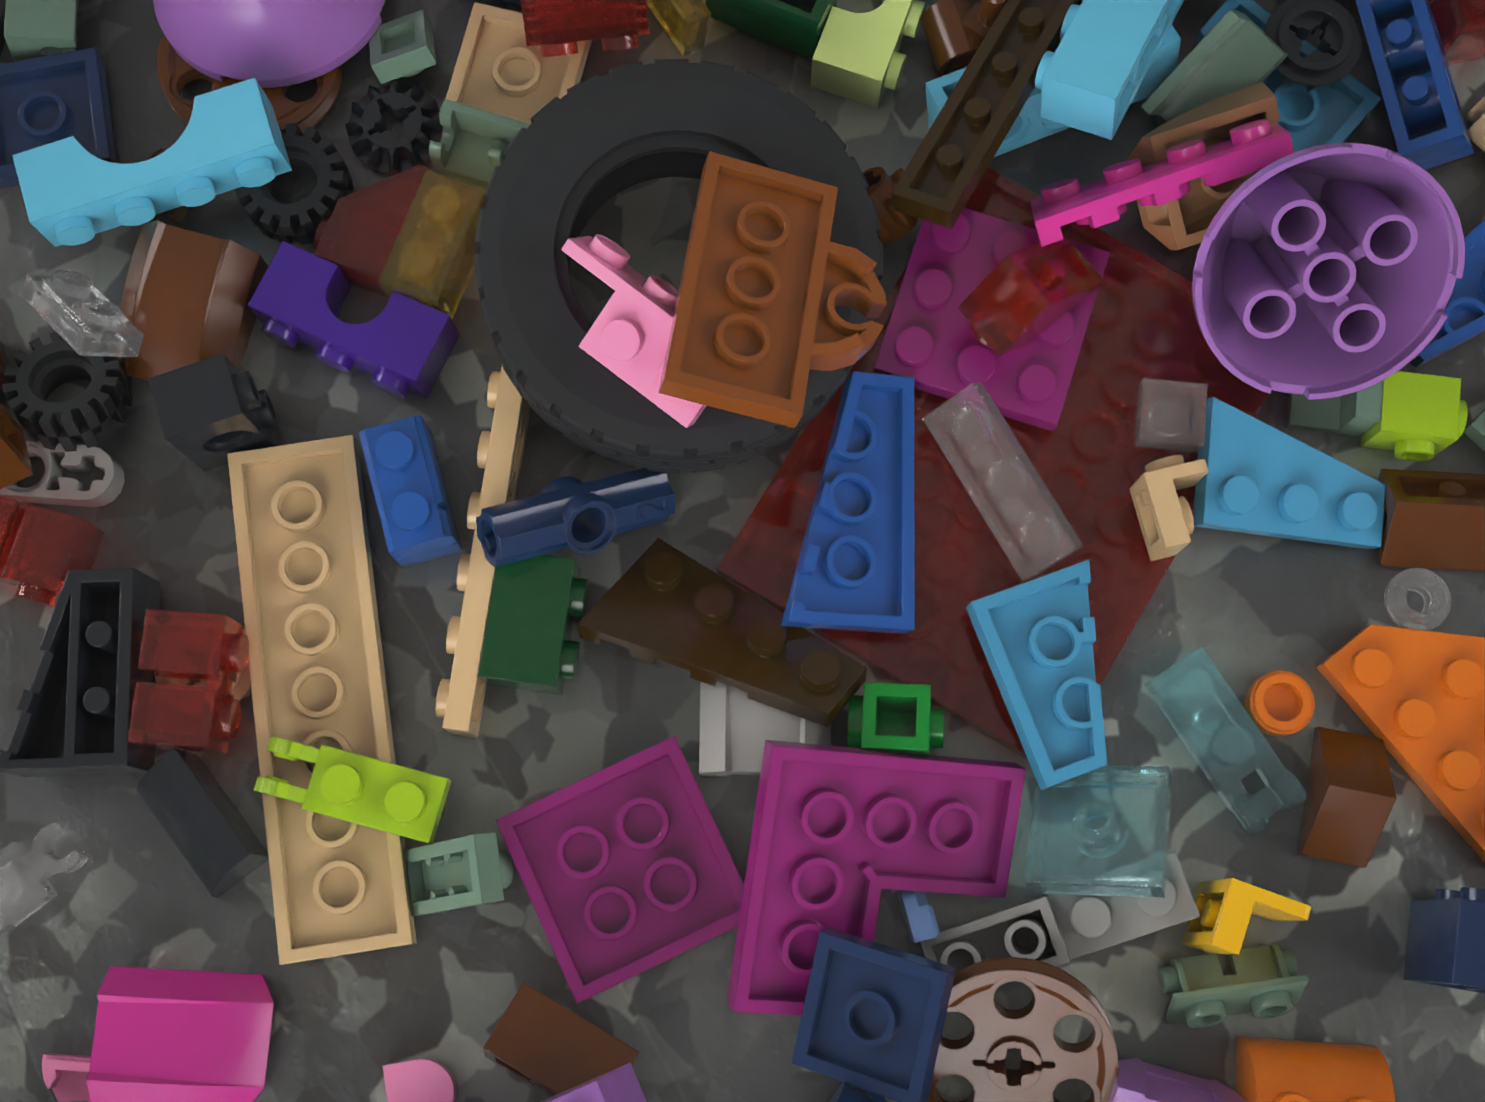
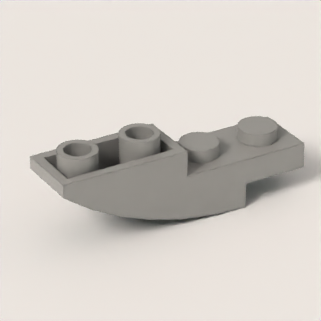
M1176 851L954 926L937 933L938 937L920 941L926 959L954 967L956 972L974 963L1006 957L1028 958L1057 967L1069 963L1072 959L1201 916Z

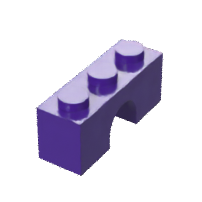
M282 241L248 304V307L263 324L260 331L270 339L289 348H295L299 341L318 350L316 357L339 371L350 373L354 366L373 375L371 382L392 395L405 398L408 391L427 399L460 336L451 316L394 290L383 311L373 320L361 324H350L341 321L340 310L351 289V285L339 266Z

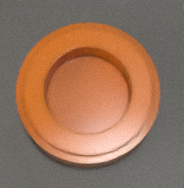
M1277 670L1257 678L1249 686L1244 699V707L1250 723L1258 731L1268 736L1284 737L1302 730L1310 722L1314 714L1315 700L1310 686L1303 678L1289 671Z

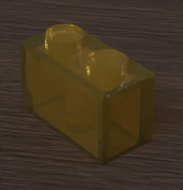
M426 170L379 279L389 299L395 290L442 311L453 319L475 267L477 250L475 238L479 211L486 203L483 198L485 194L484 189Z

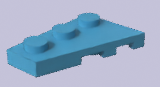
M1215 397L1202 401L1197 460L1205 459L1209 472L1195 484L1193 509L1195 527L1362 549L1381 547L1386 484Z

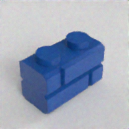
M422 416L407 417L359 432L389 554L403 567L463 550L442 468L437 461L439 457L434 437Z

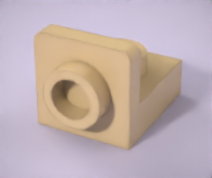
M1173 455L1155 460L1145 465L1146 472L1129 488L1150 561L1175 556L1191 543L1189 534H1192L1194 530L1192 511L1184 496L1178 497L1176 490L1194 486L1209 472L1205 459L1185 463L1183 455Z

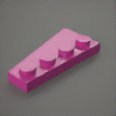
M1268 119L1257 120L1231 129L1229 131L1231 139L1205 147L1203 139L1192 140L1167 149L1165 151L1166 160L1143 167L1140 159L1127 160L1103 169L1104 179L1079 186L1078 179L1071 178L1047 185L1040 190L1042 198L1030 201L1041 247L1063 240L1060 228L1063 225L1076 221L1077 225L1090 224L1091 228H1097L1120 220L1119 215L1127 211L1126 203L1138 199L1141 206H1159L1182 198L1183 195L1191 191L1189 183L1191 180L1202 177L1204 186H1216L1259 171L1278 159L1294 153L1290 133L1280 125L1270 127Z

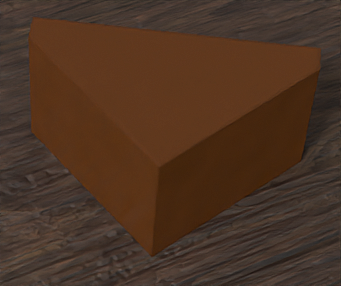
M1324 727L1315 728L1297 855L1359 868L1367 867L1397 799L1383 739Z

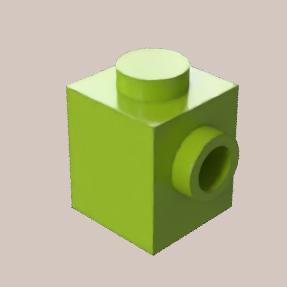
M1397 371L1384 379L1381 420L1361 435L1360 447L1394 451V457L1404 461H1427L1433 459L1434 456L1457 441L1465 430L1468 407L1465 400H1460L1461 378Z

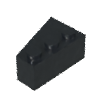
M135 568L68 570L39 650L44 651L31 688L29 691L23 690L16 710L22 712L7 751H0V772L23 777L146 773L155 764L157 683L154 675V661L159 643V581Z

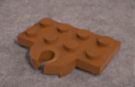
M709 151L702 171L658 393L795 428L803 415L809 371H833L854 365L872 348L884 326L872 320L861 324H852L843 320L835 310L836 306H849L856 309L865 318H879L887 305L885 292L873 271L877 262L856 248L830 242L838 187Z

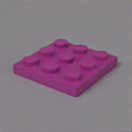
M964 208L952 229L922 220L873 373L914 377L915 389L1054 432L1059 422L1110 252L1066 238L1041 247L1036 229Z
M675 736L496 820L576 1004L738 927L744 883Z

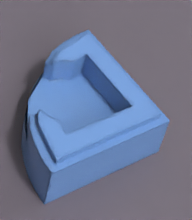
M897 890L910 942L916 943L938 937L937 933H940L933 907L928 904L926 893Z

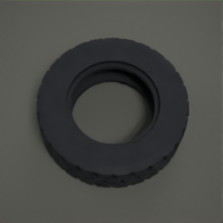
M655 59L653 64L643 65L641 61L609 69V74L601 77L596 74L568 88L567 94L561 99L555 97L531 117V124L528 129L521 128L502 154L503 164L495 167L483 196L486 203L479 211L475 245L477 247L475 255L477 287L487 328L497 357L503 364L504 371L520 396H523L529 402V407L552 429L556 428L563 432L564 438L590 453L595 451L596 453L603 454V459L634 469L636 465L647 467V471L680 474L681 470H692L693 473L723 469L726 467V464L735 462L738 465L768 453L769 448L782 445L803 430L806 424L815 419L831 401L847 378L853 365L833 371L810 370L803 415L795 428L710 406L705 407L694 425L685 428L579 347L593 324L586 317L574 294L569 277L572 258L561 250L568 238L580 236L587 222L605 202L631 186L666 177H685L701 180L703 167L709 151L838 187L830 242L856 248L877 262L873 271L879 282L882 280L883 243L879 242L878 238L882 230L874 198H868L867 191L869 185L855 157L848 156L845 151L847 145L826 120L821 122L815 116V110L790 91L785 94L777 89L778 84L749 71H746L745 74L734 71V66L701 60V64L689 63V59ZM849 306L835 307L837 314L843 320L852 324H861L875 320V318H865L856 309Z

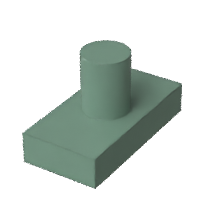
M496 832L472 834L404 850L412 917L504 901L503 889L509 887L513 879L514 869L511 857L506 851L498 850Z

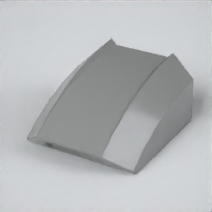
M804 628V629L808 630L809 632H811L812 634H814V635H816L817 637H819V638H821L822 640H824V639H823L821 636H819L813 629H811V628ZM717 681L715 686L701 682L699 774L701 778H727L729 775H760L765 740L831 746V724L826 727L748 699L747 691Z

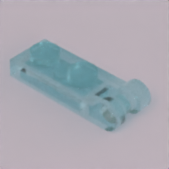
M1203 647L1144 684L1236 821L1249 835L1253 836L1270 824L1268 817L1280 809L1284 808L1287 811H1291L1307 800V794L1299 780L1291 771L1285 768ZM1256 770L1266 787L1252 796L1240 780Z

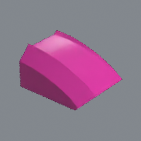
M129 965L109 967L97 993L98 1008L90 1069L86 1078L91 1102L255 1101L265 1087L274 1002L262 974Z

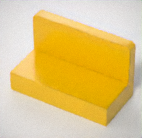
M1235 878L1199 882L1194 898L1201 917L1187 921L1181 945L1206 954L1239 955L1251 914L1269 921H1307L1311 906Z

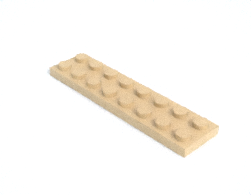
M353 435L228 453L260 777L265 778L269 775L287 780L290 785L308 789L315 764L301 760L290 761L274 756L273 752L266 750L270 736L320 749L322 744L396 764L357 439ZM262 793L279 965L417 944L414 917L411 916L404 857L406 846L403 836L301 809L303 805L301 803Z

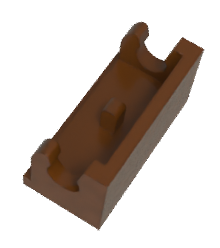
M524 982L483 1047L485 1057L551 1097L631 1062L633 1066L639 1054L634 1048Z

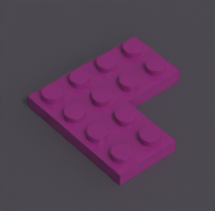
M765 740L727 1003L733 1012L802 1015L820 931L833 928L874 941L882 889L1006 898L1026 769L1012 762L937 755L922 756L861 748Z

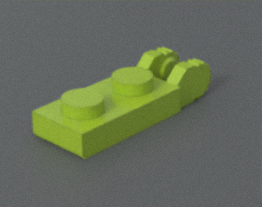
M270 736L267 751L273 752L274 756L290 761L301 760L315 764L308 789L290 785L287 780L268 775L265 778L257 777L253 791L303 804L301 809L433 844L452 780L322 744L320 749Z

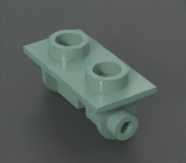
M1278 944L1241 949L1239 955L1229 954L1228 957L1234 975H1223L1218 954L1170 959L1169 966L1159 967L1158 969L1162 992L1164 994L1173 993L1165 1016L1166 1024L1187 1022V1025L1191 1028L1214 1026L1225 1021L1229 1015L1253 1012L1254 1017L1260 1019L1284 1015L1290 1012L1294 1006H1297L1309 982L1307 974L1297 975V961L1291 948L1281 950Z

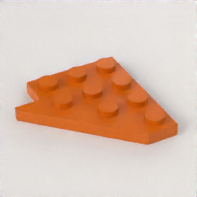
M1371 624L1359 631L1316 668L1376 738L1383 739L1386 750L1485 864V637Z

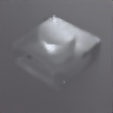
M1143 378L1138 385L1134 446L1199 452L1205 444L1208 384Z

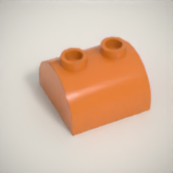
M1236 1036L1235 1092L1246 1098L1247 1102H1395L1394 1087L1387 1061L1380 1049L1374 1045Z

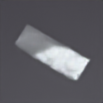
M982 382L971 383L923 418L932 436L1022 582L1035 578L1084 546Z

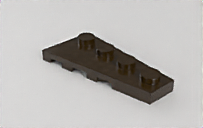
M660 538L655 540L577 624L579 637L598 645H601L603 640L629 649L630 656L654 665L657 659L690 671V678L715 686L717 681L747 691L748 699L826 727L832 723L866 681L867 667L803 627L781 626L784 615Z

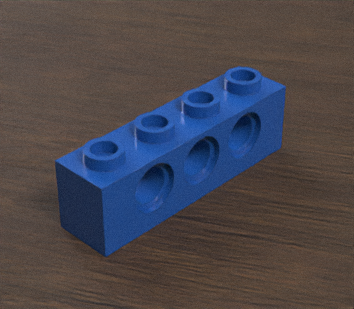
M1356 0L1399 154L1416 162L1425 170L1474 154L1430 0Z

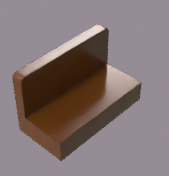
M1400 469L1380 470L1378 481L1386 484L1384 510L1388 516L1381 547H1379L1378 558L1383 566L1485 572V474Z

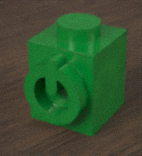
M864 682V694L854 695L849 701L848 747L929 756L931 748H943L944 709L932 708L931 685Z

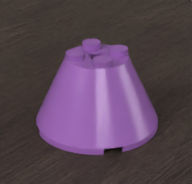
M153 0L158 23L176 53L197 71L223 82L224 76L240 80H248L255 77L261 88H274L294 85L317 78L348 61L368 43L382 22L380 13L386 0Z
M1332 143L1300 150L1280 158L1258 171L1233 192L1221 206L1203 236L1194 265L1192 281L1193 305L1201 333L1211 351L1224 367L1244 383L1269 394L1271 390L1283 393L1304 394L1307 400L1326 399L1343 396L1370 387L1388 378L1413 360L1431 342L1447 319L1448 315L1444 312V309L1453 292L1456 279H1462L1465 265V243L1460 218L1452 200L1432 175L1416 162L1387 148L1362 143Z

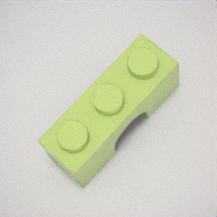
M881 0L883 3L881 6L866 13H854L832 6L812 58L810 87L878 109L885 88L897 89L907 55L899 53L905 35L912 38L916 37L921 24V17L925 11L926 2L920 0Z

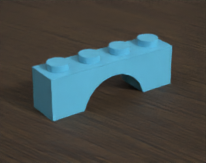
M255 77L195 96L189 123L180 138L166 151L146 161L120 164L102 160L89 153L74 136L12 155L29 222L55 247L60 245H80L93 239L97 233L122 225H142L151 221L156 214L181 206H201L213 200L215 195L239 187L252 188L263 186L271 182L275 176L292 171L274 108Z

